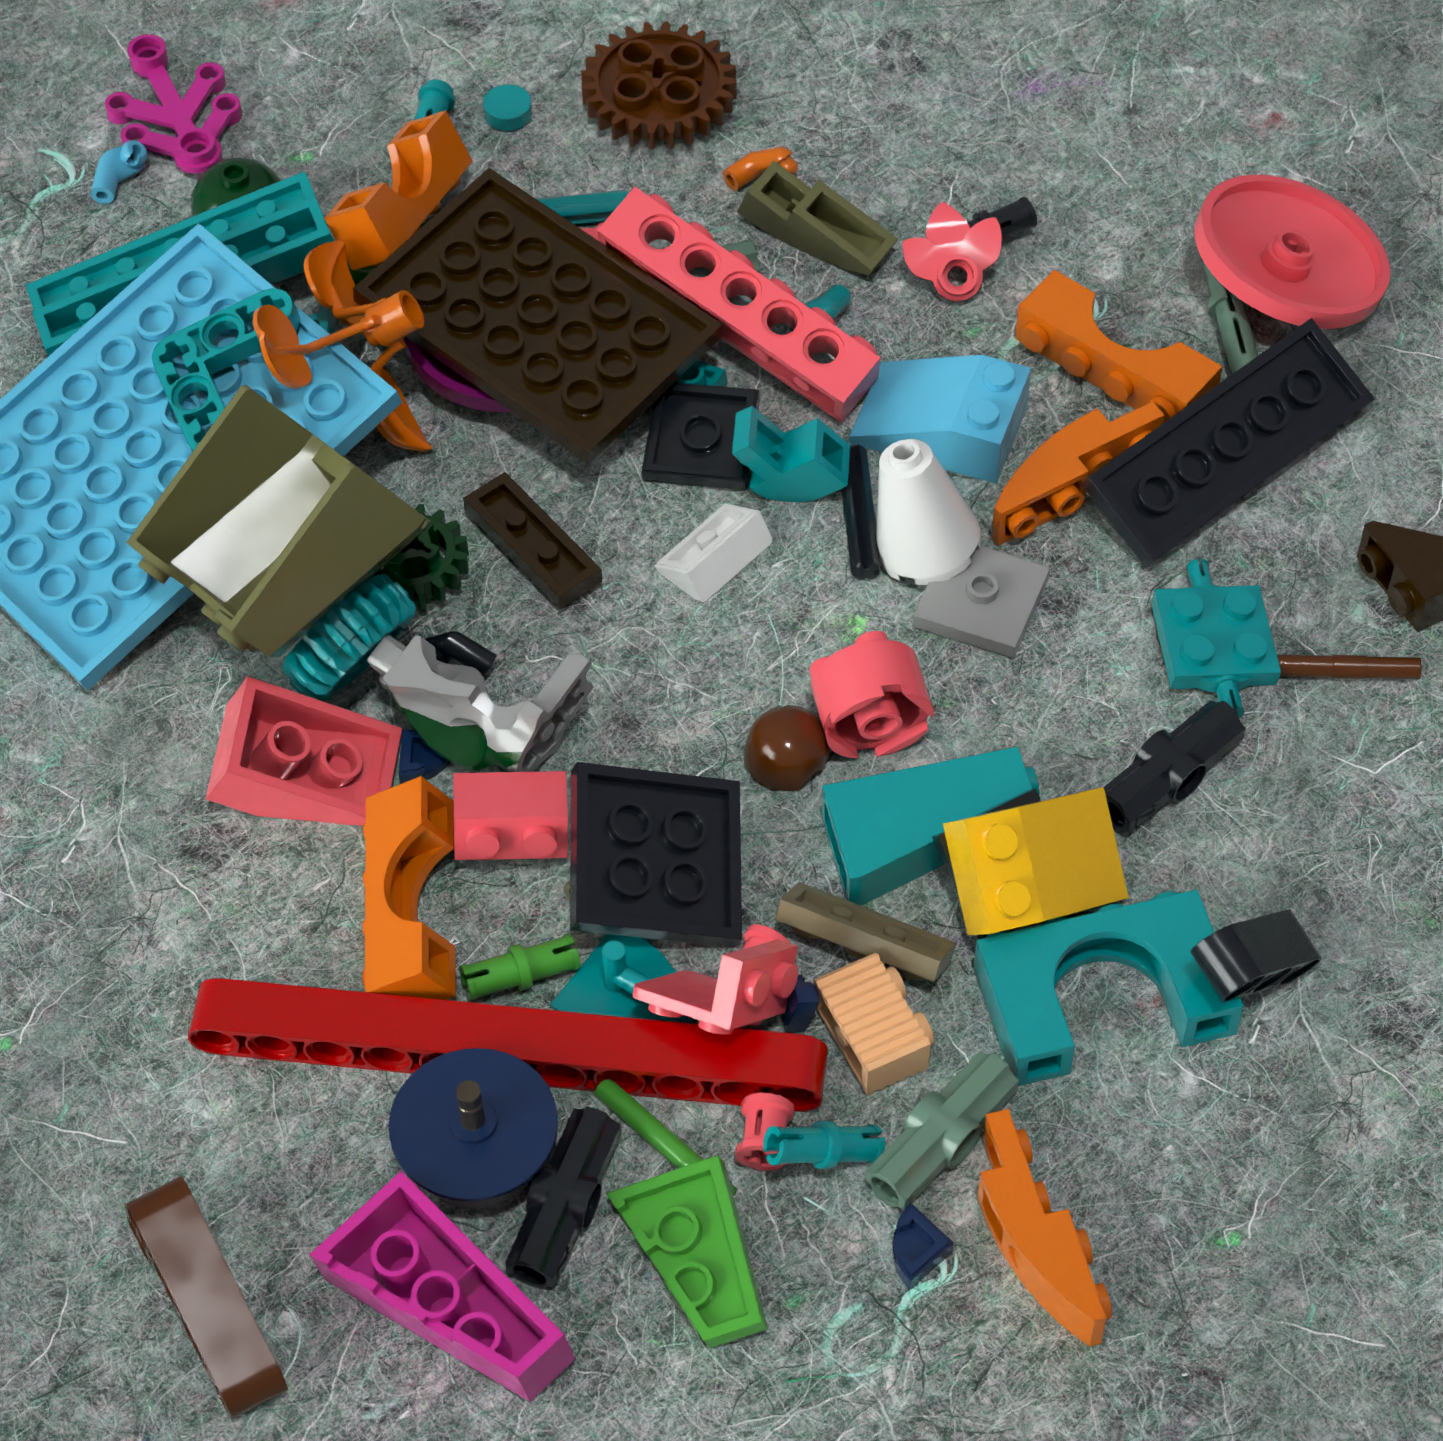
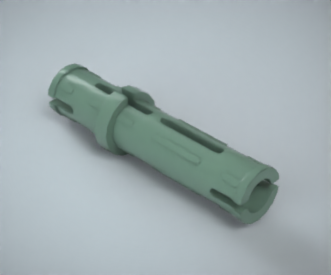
M1204 264L1203 271L1207 277L1211 298L1208 302L1211 316L1218 321L1223 347L1232 375L1258 356L1255 339L1247 315L1249 305L1228 291Z

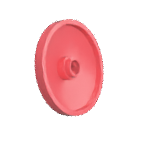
M1272 175L1234 177L1223 181L1209 192L1195 220L1194 238L1202 260L1214 277L1237 298L1275 319L1301 326L1312 318L1320 329H1336L1351 326L1363 321L1372 314L1388 288L1390 281L1388 257L1372 229L1346 205L1310 185Z

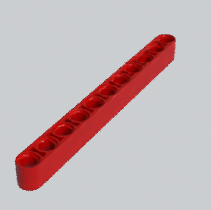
M211 978L200 983L188 1033V1041L198 1050L216 1055L413 1074L430 1060L452 1051L470 1048L492 1049L508 1053L523 1060L535 1069L545 1080L548 1087L595 1092L597 1086L604 1079L610 1078L629 1095L734 1106H741L744 1097L750 1094L772 1093L789 1099L794 1104L795 1112H806L820 1107L823 1100L828 1055L827 1045L823 1041L803 1034L735 1028L732 1034H716L701 1029L699 1024L224 978Z

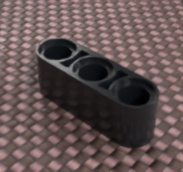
M1291 909L1228 925L1200 941L1190 951L1222 1003L1284 985L1303 975L1322 960Z

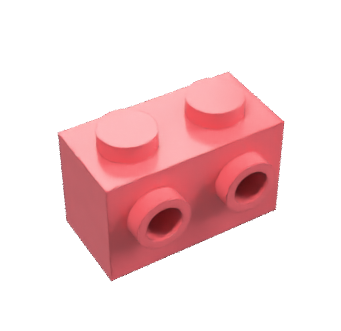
M566 771L453 773L455 860L568 858Z

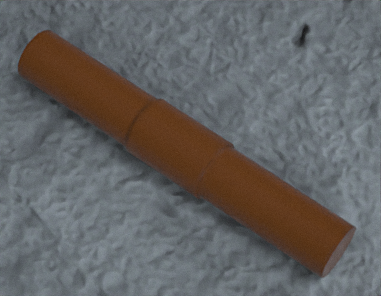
M1277 655L1281 670L1280 676L1331 677L1336 679H1420L1422 670L1421 658Z

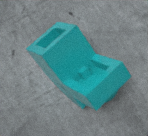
M753 406L736 413L732 455L740 463L751 469L749 489L756 494L774 501L801 503L820 499L848 486L850 444L819 418L785 433Z

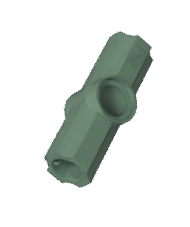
M980 1051L940 1093L931 1091L917 1103L904 1123L903 1132L866 1170L865 1180L871 1185L878 1198L891 1208L899 1207L905 1210L945 1167L954 1169L966 1159L982 1134L986 1114L999 1111L1018 1090L1019 1080L1014 1076L1009 1065L994 1053L985 1054Z

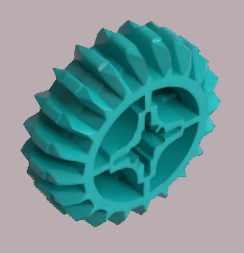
M386 574L370 577L355 590L349 592L307 631V634L295 644V648L288 654L282 671L290 679L291 685L299 694L323 702L330 700L335 694H339L344 687L370 666L367 660L384 636L389 635L396 640L411 623L415 616L416 605L409 598V593L398 582L394 583Z

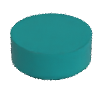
M510 84L500 85L488 91L483 99L484 118L494 129L514 131L524 127L532 117L531 97L522 87Z

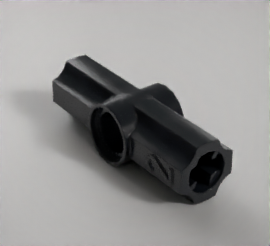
M1210 700L1171 733L1163 729L1153 734L1139 749L1133 764L1104 786L1113 829L1116 832L1121 830L1130 833L1170 799L1178 803L1193 793L1204 779L1208 768L1243 740L1246 728L1238 718L1237 711L1225 701L1215 702Z
M586 1106L584 1109L574 1108L570 1118H568L562 1136L559 1138L550 1163L545 1162L533 1178L526 1202L527 1214L505 1261L506 1271L517 1277L521 1283L538 1289L543 1287L555 1288L561 1271L569 1258L578 1232H585L594 1218L602 1191L601 1179L621 1136V1124L610 1118L604 1111Z

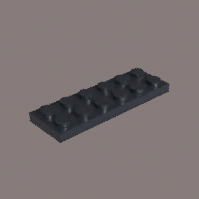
M1311 318L1094 472L1081 485L1146 568L1356 415L1375 398Z

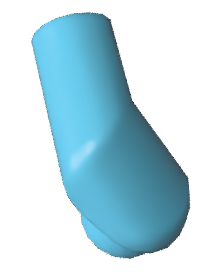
M129 140L123 146L105 152L97 164L90 191L91 198L101 204L111 203L114 200L118 183L138 174L144 168L147 159L146 147L139 141Z

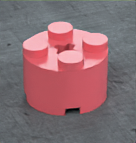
M866 632L856 639L855 644L845 647L828 657L817 659L809 667L811 690L828 746L835 753L848 758H859L857 750L874 748L876 757L889 755L915 743L929 729L926 720L929 715L934 717V709L916 653L911 647L902 642L888 640L884 632Z

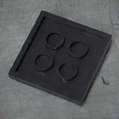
M577 762L571 770L570 930L736 947L742 940L740 781Z

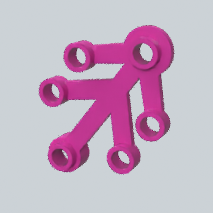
M153 34L135 37L127 47L131 68L141 77L148 78L161 106L134 99L126 92H115L110 94L104 102L107 118L110 122L119 125L137 119L174 129L177 137L150 132L145 125L140 123L129 124L120 133L122 146L129 140L140 139L136 141L142 143L146 147L147 152L154 151L173 156L175 164L181 170L188 173H203L211 165L221 161L222 149L218 139L226 126L234 125L241 120L242 109L240 99L230 93L216 96L211 104L212 113L201 128H196L193 121L209 95L221 92L226 86L222 66L214 62H207L198 66L195 71L196 79L181 100L165 69L168 64V55L164 40Z

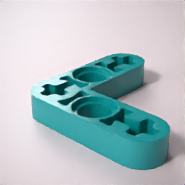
M276 288L260 291L166 336L153 349V366L192 452L206 434L202 426L209 423L213 425L226 407L212 375L261 352L255 330L250 332L245 324L250 320L253 324L255 310L263 305H273L288 317L295 330H297L300 323L299 312L287 292ZM227 329L239 331L238 337L229 346L217 347L213 345L215 338L222 331ZM180 355H183V362L190 373L182 377L176 370L173 360ZM199 390L208 392L207 400L200 407L195 409L183 407L184 400L191 393Z

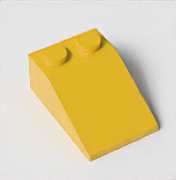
M1104 787L942 823L968 936L997 933L1129 898Z

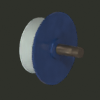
M484 1048L452 1051L422 1065L400 1088L394 1099L389 1116L391 1147L398 1164L405 1174L418 1186L432 1193L440 1200L465 1208L494 1206L511 1199L521 1192L548 1160L553 1150L558 1130L555 1100L550 1088L541 1075L526 1062L513 1055Z

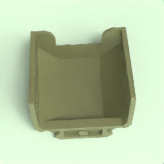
M243 385L126 543L143 556L137 565L163 584L171 576L205 602L200 611L220 626L216 632L230 644L243 652L248 649L254 653L258 649L269 657H279L304 636L335 604H338L361 583L366 582L424 532L431 521L247 385Z

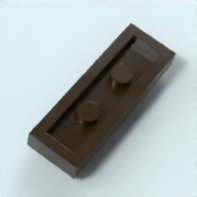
M506 472L463 498L465 512L559 609L602 583V569Z

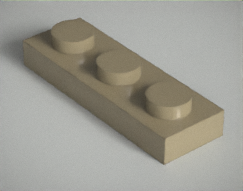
M801 882L796 884L780 900L775 918L777 921L790 925L791 929L802 937L809 939L823 938L841 945L845 952L853 957L862 959L877 953L882 962L896 967L901 975L918 981L930 980L934 982L951 963L957 944Z

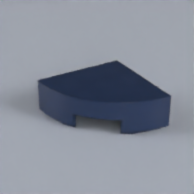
M402 730L399 763L400 784L420 776L429 780L448 766L450 761L429 748L415 730Z
M798 974L796 986L788 997L785 1013L781 1014L785 1033L805 1032L820 1002L814 984L812 982H805V977L801 974Z
M912 1203L905 1208L898 1219L892 1249L896 1271L909 1290L953 1253L954 1243Z

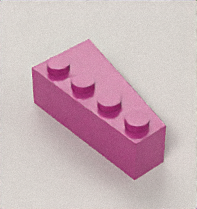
M402 1171L309 1254L327 1282L529 1402L575 1360L564 1333Z

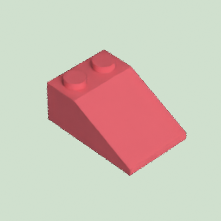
M247 676L226 704L206 800L260 817L364 826L366 822V797L391 788L402 728Z

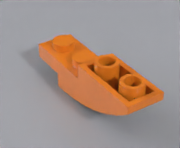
M1152 401L1109 422L1097 408L1074 420L1052 435L1023 462L1004 487L994 506L991 540L996 546H999L1014 538H1024L1031 534L1038 526L1059 516L1067 517L1076 512L1085 504L1086 490L1081 484L1094 472L1162 425L1165 416L1163 412Z
M1005 1109L988 1113L985 1117L983 1144L992 1169L980 1172L977 1196L988 1228L1004 1258L1037 1302L1065 1329L1089 1347L1101 1344L1106 1320L1112 1318V1308L1105 1285L1102 1282L1094 1284L1088 1266L1093 1263L1092 1248L1088 1235L1084 1228L1075 1229L1069 1209L1051 1213L1046 1187L1042 1180L1034 1182L1028 1164L1033 1163L1029 1137L1024 1128L1016 1130L1010 1110Z

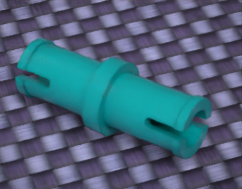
M824 1120L814 1122L811 1127L771 1126L765 1132L763 1150L764 1152L779 1151L778 1154H768L765 1157L770 1165L812 1163L819 1169H831L838 1162L873 1163L885 1151V1137L869 1138V1136H879L883 1132L875 1124H868L866 1126H837L833 1121Z

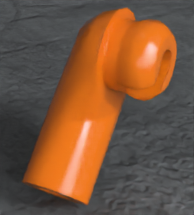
M783 146L750 152L724 169L723 178L729 188L737 191L759 177L773 161H776L792 174L798 171V164L791 157L793 154L791 150Z

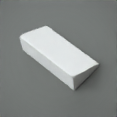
M725 503L662 557L655 565L658 573L692 598L700 602H706L772 543V536L760 511Z

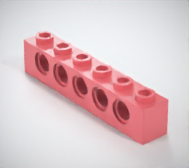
M634 187L597 230L599 242L722 323V340L840 423L845 420L877 381L881 357L877 355L876 349L867 340L857 335L849 336L836 327L833 318L824 310L818 307L809 308L800 302L784 282L776 278L767 279L755 270L752 262L745 255L736 250L727 251L714 242L713 236L702 225L696 222L687 223L674 214L672 207L662 197L656 194L648 196L637 187ZM657 239H664L671 243L670 246L664 249H656L648 244ZM697 267H704L712 271L706 277H695L689 272ZM743 295L753 301L745 306H737L729 300L735 296ZM776 324H786L794 330L789 334L779 335L772 332L770 328ZM819 352H825L832 355L835 360L830 363L821 364L815 362L811 356Z

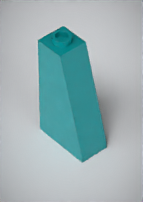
M1013 747L822 785L821 816L846 900L862 906L943 866L942 858L932 839V836L944 831L942 823L976 816L1029 789L1036 788L1038 795H1040L1036 772L1033 766L1025 767L1019 748Z

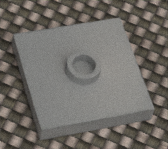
M977 546L970 556L972 563L965 571L949 580L928 582L913 615V627L1015 658L1049 580L1050 567L988 547L980 546L979 549Z

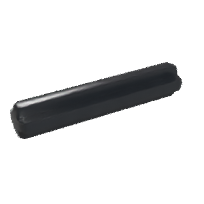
M858 444L853 447L850 446L848 486L842 488L851 573L856 579L862 580L865 578H876L880 574L879 567L881 563L876 542V522L867 450Z

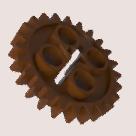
M664 21L660 30H653L649 22H644L643 32L640 33L627 26L625 27V38L622 39L611 33L608 35L609 47L596 44L595 57H586L585 59L586 70L581 71L582 102L583 105H587L588 118H597V126L600 131L611 127L613 140H617L625 134L629 135L630 146L632 147L638 144L641 139H647L650 150H654L658 140H665L667 146L670 149H674L675 138L680 137L688 144H694V132L697 131L706 137L710 136V123L722 126L724 124V113L733 112V99H737L736 65L731 64L730 52H720V41L718 39L706 43V32L703 30L693 36L688 35L687 24H683L677 32L670 30L668 21Z

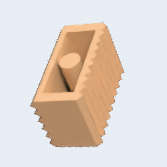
M873 953L813 980L820 1000L816 1009L866 1095H872L876 1090H883L887 1085L893 1086L897 1081H903L908 1076L913 1077L918 1071L924 1072L929 1067L930 1046L935 1042L931 1026L922 1012L913 1014L912 1009L908 1007L906 1002L907 991L899 972L893 966L886 969L884 963L880 960L879 954Z

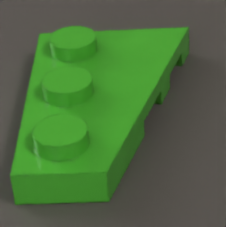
M719 1155L606 1193L633 1232L634 1237L644 1252L649 1256L665 1280L666 1285L703 1341L710 1348L768 1329L725 1162Z

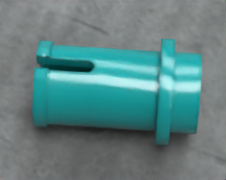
M432 79L421 86L417 94L420 103L414 120L442 111L449 112L452 110L456 100L451 85L439 79Z

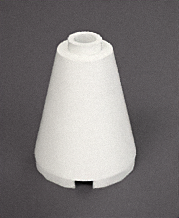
M905 439L888 446L879 459L876 542L881 566L892 578L900 581V575L914 578L916 585H928V582L949 580L965 571L972 563L970 556L978 546L980 549L982 538L976 516L930 446L921 440Z

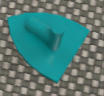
M606 934L581 965L580 969L576 971L550 1004V1008L556 1011L692 1024V1018L685 1015L681 1017H665L654 1014L648 1010L649 1003L632 997L634 984L676 972L664 955L641 937Z

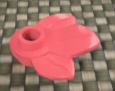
M941 202L934 209L928 220L926 238H910L903 241L902 247L905 263L915 276L932 281L938 294L946 300L953 302L966 301L978 292L982 284L983 271L995 263L999 257L1002 243L1001 227L997 218L991 217L978 222L970 228L968 222L958 211L947 203ZM954 268L964 270L967 275V281L961 286L952 285L948 280L950 270Z

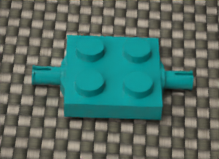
M1194 559L1186 565L1191 583L1190 588L1155 589L1151 600L1170 688H1198L1217 693L1218 701H1225L1237 711L1238 718H1240L1244 714V708L1239 690L1249 686L1277 685L1281 674L1260 586H1215L1212 582L1209 562L1201 559L1199 564L1198 559Z

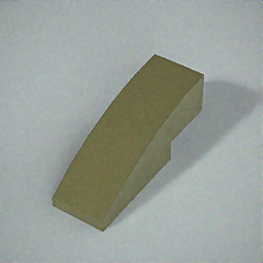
M773 161L748 189L737 210L740 215L789 246L819 260L865 275H870L898 240L897 237L821 180H818L810 188L776 161Z

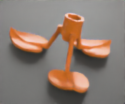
M346 241L327 242L312 249L304 260V272L309 287L316 300L324 308L332 309L334 317L349 327L308 344L300 345L296 330L288 317L273 305H263L256 309L253 314V327L259 339L266 365L281 384L291 389H300L308 385L312 380V373L304 355L362 332L367 341L373 346L379 344L388 346L370 369L392 386L402 400V403L380 422L376 428L387 441L397 447L419 452H426L433 447L422 433L396 381L383 369L396 352L406 347L402 338L424 326V316L418 302L408 291L401 290L375 303L359 305L354 301L353 288L355 283L347 264Z

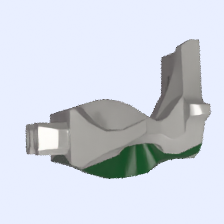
M386 635L367 660L371 668L380 673L378 681L381 687L391 693L402 715L410 722L426 745L444 759L472 772L492 765L499 766L507 772H533L549 755H554L558 750L565 729L593 689L592 682L586 679V674L592 663L589 658L582 654L568 653L536 697L508 707L498 706L492 702L488 694L486 682L477 669L464 665L446 664L436 660L435 647L421 636L415 635L406 647L394 638Z

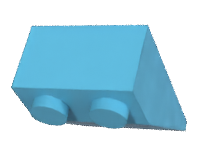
M985 355L881 362L879 377L867 394L850 433L849 443L853 445L860 444L864 448L883 452L888 446L900 440H921L930 446L945 470L997 484L1027 410L1031 367Z

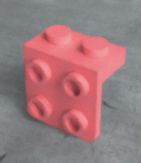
M774 940L723 954L718 979L698 972L683 970L634 984L632 997L649 1003L648 1010L654 1014L665 1017H681L685 1015L700 1020L699 1027L705 1031L716 1034H732L735 1028L745 1025H760L764 1019L785 1013L788 997L793 992L798 979V968L795 965L798 946L781 940Z

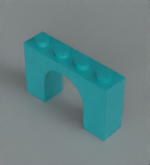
M1198 889L1182 893L1166 891L1157 894L1147 901L1126 906L1110 904L1100 908L1095 913L1070 919L1061 916L1047 920L1039 926L1018 931L1009 929L992 933L983 939L976 940L973 970L1004 1059L1014 1076L1019 1080L1018 1086L1071 1074L1075 1044L1055 988L1065 975L1088 963L1102 961L1121 963L1133 967L1146 975L1156 985L1163 997L1181 1047L1237 1035L1244 1007L1241 998L1222 1003L1190 953L1195 945L1214 933Z

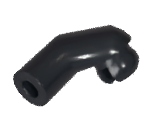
M457 631L425 639L435 647L436 660L446 664L460 663L464 666L474 667L481 673L483 678L497 657V654Z

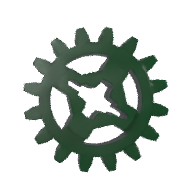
M418 504L415 510L429 519L431 523L424 532L385 564L383 570L380 569L373 576L386 574L394 583L398 582L409 593V598L412 601H416L420 610L426 609L427 598L433 596L437 601L443 603L446 601V587L455 590L461 588L460 574H467L469 571V552L466 536H461L460 524L457 520L446 524L443 510L439 509L432 516H427L424 504ZM439 545L445 550V557L440 555Z

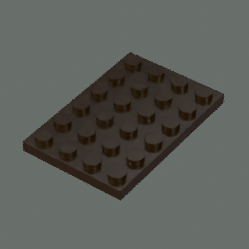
M491 168L483 172L353 288L354 301L359 305L375 303L401 290H406L412 294L422 310L424 326L407 335L406 338L588 465L722 337V323Z

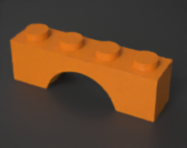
M446 111L407 122L389 142L387 149L392 165V188L384 182L346 193L324 218L335 240L346 241V257L352 270L373 265L374 268L379 266L421 228L420 225L428 216L440 209V201L446 193L461 183L460 176L473 161Z
M1055 269L1018 305L1016 340L1023 343L1029 350L1040 353L1064 367L1071 375L1081 377L1105 391L1116 401L1123 402L1134 409L1153 401L1165 415L1164 423L1220 383L1223 366L1182 342L1156 350H1137L1124 347L1110 340L1100 331L1093 318L1096 293Z
M420 776L366 797V822L363 826L365 838V871L363 873L365 919L362 925L365 937V968L362 973V981L365 992L447 1000L456 996L455 945L423 922L418 921L417 906L419 895L427 876L435 865L454 849V801Z

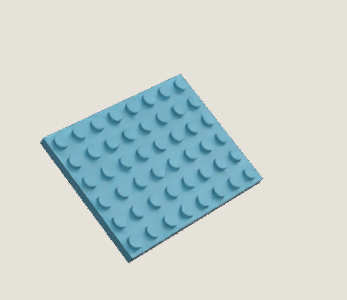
M199 223L0 399V607L87 691L194 594L189 588L171 576L163 584L137 565L143 556L126 543L192 454V450L186 442L153 366V349L166 336L260 291L275 288ZM296 306L300 316V323L296 330L300 345L308 344L330 335ZM251 320L245 323L250 332L254 331ZM235 329L222 331L215 338L213 345L217 347L229 346L236 340L239 331ZM340 342L304 355L312 373V380L308 385L300 389H291L281 384L266 365L262 351L212 375L225 406L228 405L241 386L247 385L342 456L347 454L402 403L398 392ZM183 355L173 359L175 368L181 377L190 374L183 362ZM199 390L191 393L184 400L183 407L186 409L200 407L207 400L208 392ZM209 423L202 426L205 433L208 432L212 424Z

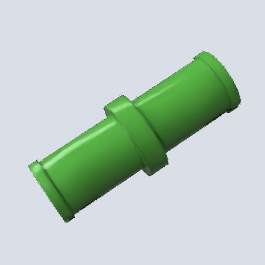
M570 933L565 934L563 937L526 948L516 944L509 946L506 954L468 965H460L459 972L463 987L468 986V989L465 990L468 1000L471 1002L476 1000V998L516 986L520 991L532 988L533 981L570 970H579L580 958L577 947L571 949V946L575 944Z

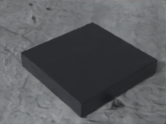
M674 382L653 402L641 472L643 481L746 490L749 468L732 455L735 416L737 412L750 406L759 411V390Z

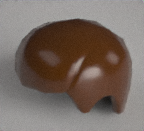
M789 704L784 707L779 705L760 715L752 724L745 744L744 765L753 779L772 790L797 791L804 787L807 780L817 771L823 772L826 760L829 758L830 747L828 746L820 718L803 707Z

